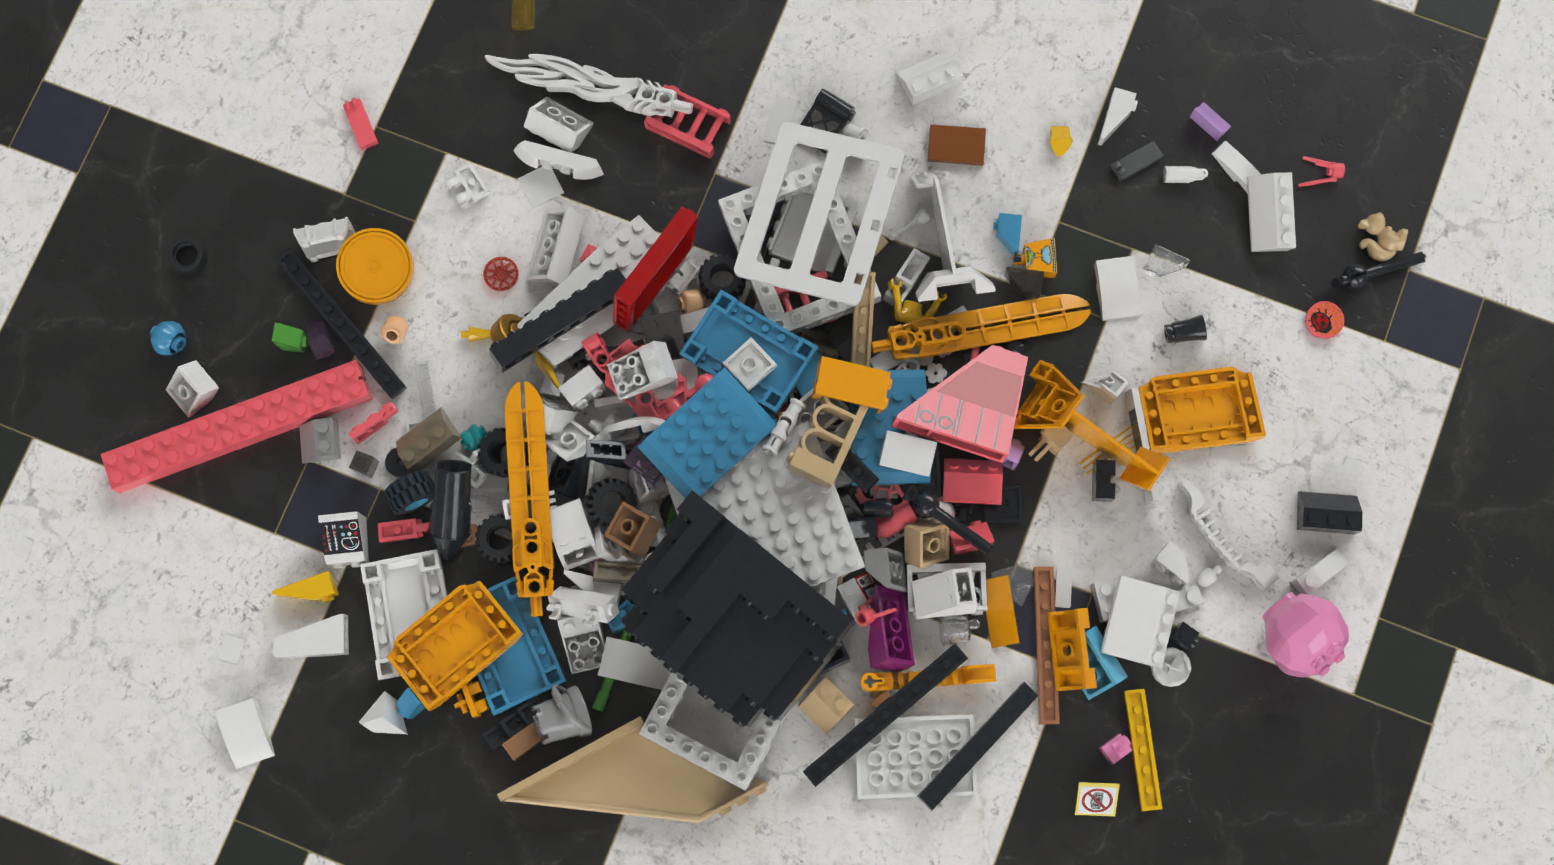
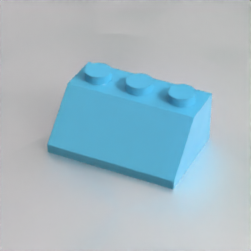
M1097 626L1085 632L1089 668H1095L1097 688L1082 689L1088 700L1128 677L1115 656L1100 652L1104 637ZM1070 646L1067 648L1069 655L1071 654Z

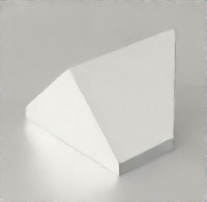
M1113 371L1111 374L1082 381L1081 383L1111 405L1129 382Z
M386 691L382 693L359 721L361 725L375 733L407 734L404 719L397 711L398 706L396 702L398 700Z

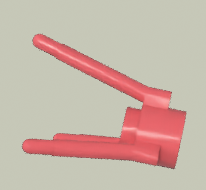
M1303 156V160L1314 162L1317 166L1326 167V175L1329 178L1299 183L1298 187L1336 182L1337 178H1343L1345 165L1344 163L1328 162Z
M872 595L863 605L858 606L859 611L856 613L855 618L861 627L870 625L876 618L895 612L897 609L892 608L876 613L874 609L866 608L872 602Z

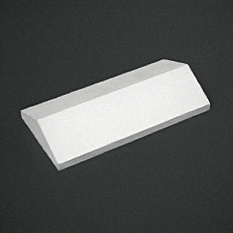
M573 419L560 433L545 434L546 446L566 461L583 457L586 453V440H596V436ZM523 421L524 429L527 431V425H525L526 422Z

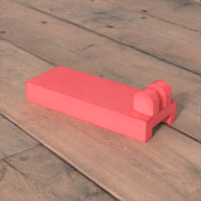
M352 98L350 102L348 100L345 101L343 108L360 149L364 150L379 144L361 99Z

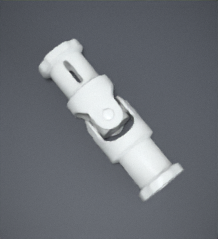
M796 398L790 399L787 410L782 412L776 427L770 433V439L762 447L765 452L774 457L779 455L780 447L783 443H786L787 435L792 432L798 422V416L806 408L803 402Z

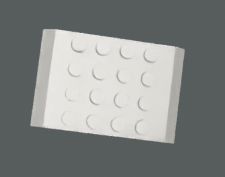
M438 549L360 564L363 584H365L377 659L375 664L378 680L401 676L387 658L395 645L396 637L447 596L442 560Z

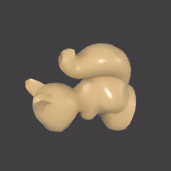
M1379 212L1361 220L1358 225L1360 229H1365L1368 233L1377 235L1378 242L1372 239H1363L1359 247L1362 250L1367 248L1368 254L1372 259L1383 262L1395 256L1397 251L1403 250L1408 229L1403 228L1395 232L1392 230V227H1385L1384 214Z

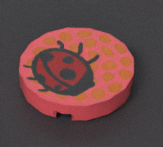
M1320 301L1307 311L1305 325L1314 337L1330 339L1342 330L1344 315L1336 304Z

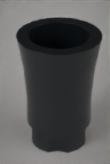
M1203 315L1164 325L1166 342L1179 343L1207 340V330Z

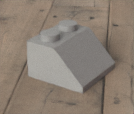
M333 417L311 420L299 426L303 464L341 459L338 422Z

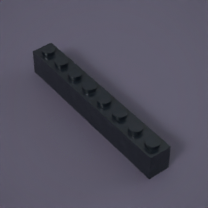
M618 268L608 270L599 280H592L586 288L576 290L567 300H560L554 308L543 311L537 319L527 321L521 329L513 330L508 333L505 339L492 343L489 348L490 356L502 373L613 304L614 295L626 278Z

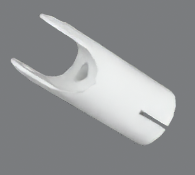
M1164 166L1163 169L1164 183H1190L1195 180H1203L1208 176L1206 169H1198L1192 166Z

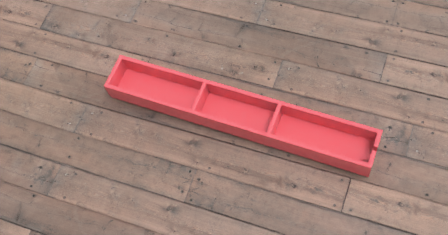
M357 360L351 361L102 453L101 458L111 490L118 493L128 491L298 428L300 425L311 420L322 419L371 401L373 397L368 384L365 382L367 380L362 365Z

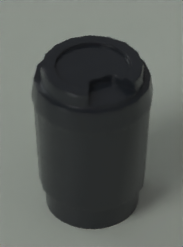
M889 499L865 501L864 516L891 518L894 514L892 511L893 501Z

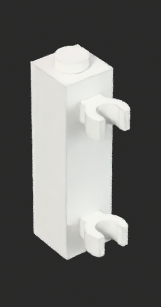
M559 586L552 595L548 596L550 604L546 607L547 610L552 611L549 619L556 620L560 615L589 620L586 626L594 627L597 622L609 623L619 613L615 596Z

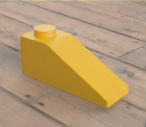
M326 571L273 590L272 594L278 597L327 603L333 601L334 597L339 595L333 573Z

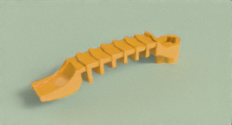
M995 664L962 666L954 670L937 686L946 687L950 685L997 682ZM923 670L919 672L909 671L907 673L900 671L893 674L891 672L866 673L860 680V686L866 692L900 690ZM868 677H870L871 681H881L872 684L871 688L868 687V684H864Z

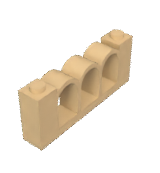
M822 396L820 398L821 405L810 416V429L801 437L798 447L794 451L791 450L788 454L786 461L789 463L786 468L829 489L834 484L868 407L859 405L855 414H852L831 403L828 397ZM827 412L850 423L844 438L842 439L821 428L817 423V414ZM816 436L839 447L833 462L830 463L809 452L805 444L806 438Z

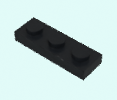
M832 444L824 453L833 461L839 447ZM850 450L848 451L840 469L867 493L880 479Z

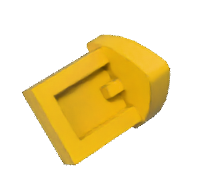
M1051 126V148L1058 157H1061L1068 151L1073 142L1070 136V128L1067 126Z

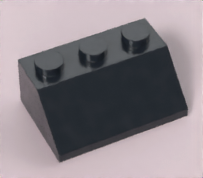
M586 453L583 457L566 461L557 454L548 479L549 489L572 500L580 498L582 501L586 494L590 462L589 459H586Z
M1298 492L1297 530L1353 535L1362 532L1363 512L1357 496Z

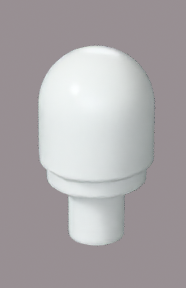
M1217 565L1213 569L1203 570L1197 576V583L1202 587L1210 586L1218 579L1217 575L1223 571L1222 568Z

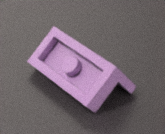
M1204 102L1199 107H1196L1190 115V118L1216 141L1231 128L1225 120Z

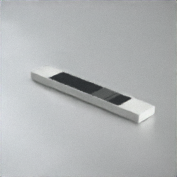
M1138 387L1131 388L1125 392L1135 450L1137 452L1140 447L1150 450ZM1157 481L1150 491L1143 489L1146 504H1153L1160 500Z

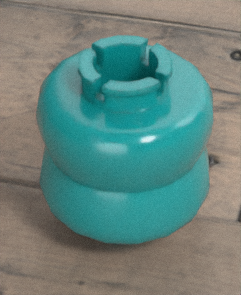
M472 424L468 430L460 434L462 437L460 443L466 451L470 449L473 452L479 449V444L483 443L481 439L483 436H487V431L482 425L478 427L476 424Z

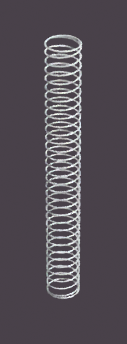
M418 360V361H415V362H414V365H415V369H416V370H423V371H427V372L430 371V370H424V369H420V368L417 369V368H416V366H425V367H428V366H426V365H428L427 362H425V363H420V364H416V363L419 362V361H427V362H428V360ZM422 371L417 372V373H416L417 379H418V377H424V376H421V375L418 376V375H417L418 373H426V374H429V373H427V372H422ZM424 378L418 379V381H419V380H427V381H430V382H431V380L424 379ZM425 385L419 386V388H420V387H428V388L433 389L432 387L425 386ZM426 392L421 393V394H429V395L434 396L433 394L426 393ZM427 399L422 400V401H430V402L435 403L434 401L427 400Z

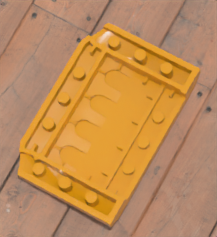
M1223 367L1155 376L1148 383L1138 388L1150 450L1156 453L1164 454L1248 443L1266 437L1251 372L1245 373L1238 371L1234 367Z
M477 581L474 584L458 586L397 636L394 641L395 645L387 658L426 709L432 711L442 705L513 646L523 633L481 581Z

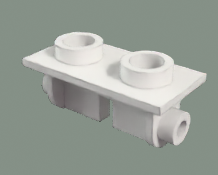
M691 257L685 259L678 268L682 275L675 272L667 281V288L672 290L671 293L680 295L682 291L687 290L690 281L698 276L701 265L695 264V260Z

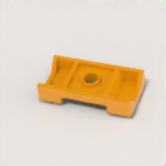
M1088 608L1047 612L1056 691L1097 688L1095 668H1089L1085 634V628H1090ZM1068 646L1071 647V654H1070V655H1069V653H1068V651H1067Z

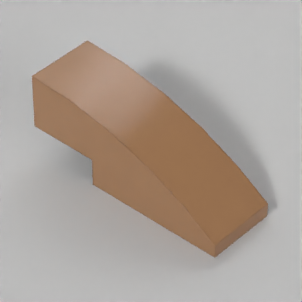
M533 722L502 745L513 761H516L541 744L546 738L545 736L539 737Z

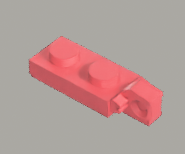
M391 401L386 403L379 412L371 414L364 423L356 425L349 433V436L357 444H360L386 425L388 420L399 412Z
M414 518L378 523L379 543L423 537V533H426L429 528V522L422 523L421 519Z

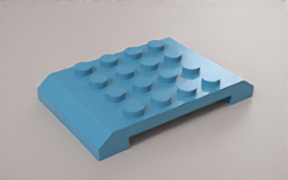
M720 290L679 354L706 373L715 376L723 368H726L722 363L752 337L777 364V367L748 393L758 404L778 414L819 350V347L803 337L800 338L742 304L735 297Z
M723 368L638 446V449L684 498L692 490L701 497L760 441L771 433L776 427V422L729 371Z
M924 369L884 370L891 372L890 379H892L891 389L887 390L886 397L889 398L887 409L877 414L875 408L868 407L851 444V452L880 479L875 485L930 484L931 471L928 477L878 465L885 430L905 434L906 431L891 427L894 419L900 412L927 393ZM849 403V412L855 414L859 405ZM917 435L918 438H922V439L929 440V439H927V438H924V437H921V436H918V435ZM851 479L852 486H858V485Z
M516 576L488 588V591L523 633L513 646L477 675L494 716L551 690L554 684L561 685L567 682L539 616L531 617L530 597L521 598L517 594Z

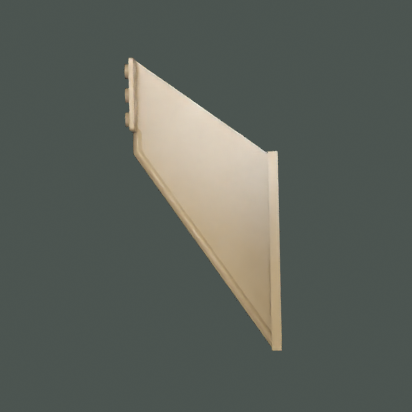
M640 716L497 795L500 801L701 823L715 814L719 813L722 816L732 810L731 806L736 803L738 806H741L748 802V797L754 793L756 796H759L767 791L765 787L769 785L767 781L755 776L750 788L746 792L639 734L645 723L644 718Z

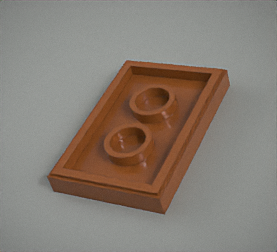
M930 124L928 162L983 166L986 128Z

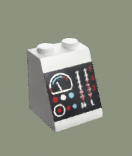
M359 512L318 516L327 566L332 567L333 570L344 569L346 565L357 568L361 567L360 564L369 563L367 521L365 516Z

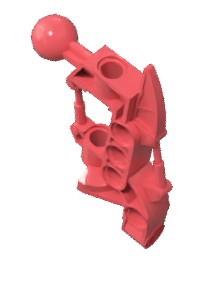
M599 332L581 341L593 363L606 375L605 385L617 394L607 364L644 345L640 347L635 346L629 338L610 353ZM607 356V361L604 364H599L600 358ZM676 371L678 376L676 391L665 400H658L653 389L635 395V404L628 398L624 400L633 408L637 416L656 417L666 421L714 376L711 374L700 375L695 381V386L688 390L687 379L684 376H680ZM651 395V401L646 404L643 403L644 397Z

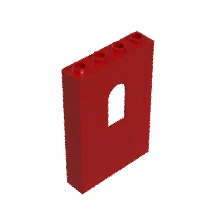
M684 207L680 208L615 293L613 323L629 333L693 248L698 221L694 211Z

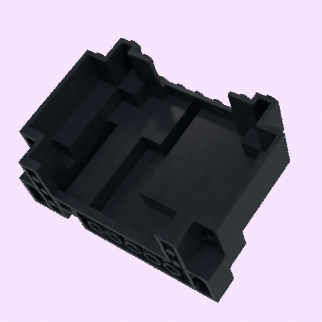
M692 490L677 508L679 511L678 515L665 529L667 535L622 588V591L625 593L623 597L631 604H634L633 608L621 621L625 625L623 629L630 635L637 637L635 641L642 647L647 645L652 649L651 654L659 661L663 660V666L667 670L675 674L679 672L684 676L682 680L690 687L695 685L699 689L697 692L706 700L708 698L715 702L713 706L721 713L726 711L733 715L732 720L740 727H751L762 712L772 721H782L842 646L840 641L855 622Z

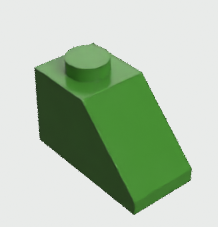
M281 323L274 324L272 342L284 351L305 352V347H308L309 337L303 330Z

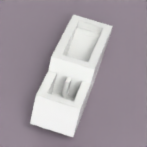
M915 248L893 281L894 285L899 280L902 282L899 287L902 304L930 260L929 256ZM888 289L883 300L894 306L893 290Z

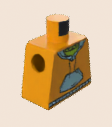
M1055 238L1026 243L1023 247V254H1013V265H1024V274L1055 278L1057 274Z

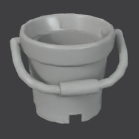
M554 684L551 688L553 698L531 707L532 711L537 710L533 720L539 737L545 736L546 738L542 741L544 745L575 736L586 737L592 734L590 716L584 698L577 686L565 689L558 684Z

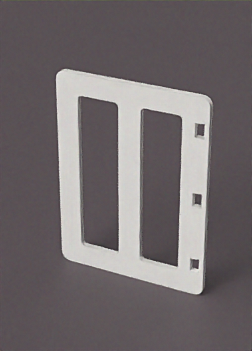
M791 122L783 123L780 127L734 266L735 275L740 278L850 306L858 305L863 296L905 159L904 151L899 148ZM799 143L827 150L828 154L790 269H784L760 263L757 260L794 146ZM853 156L877 162L879 167L844 280L842 282H835L812 276L810 272L846 158ZM889 169L896 170L893 179L887 177ZM873 221L880 222L877 232L871 230ZM857 274L863 275L861 285L854 283Z

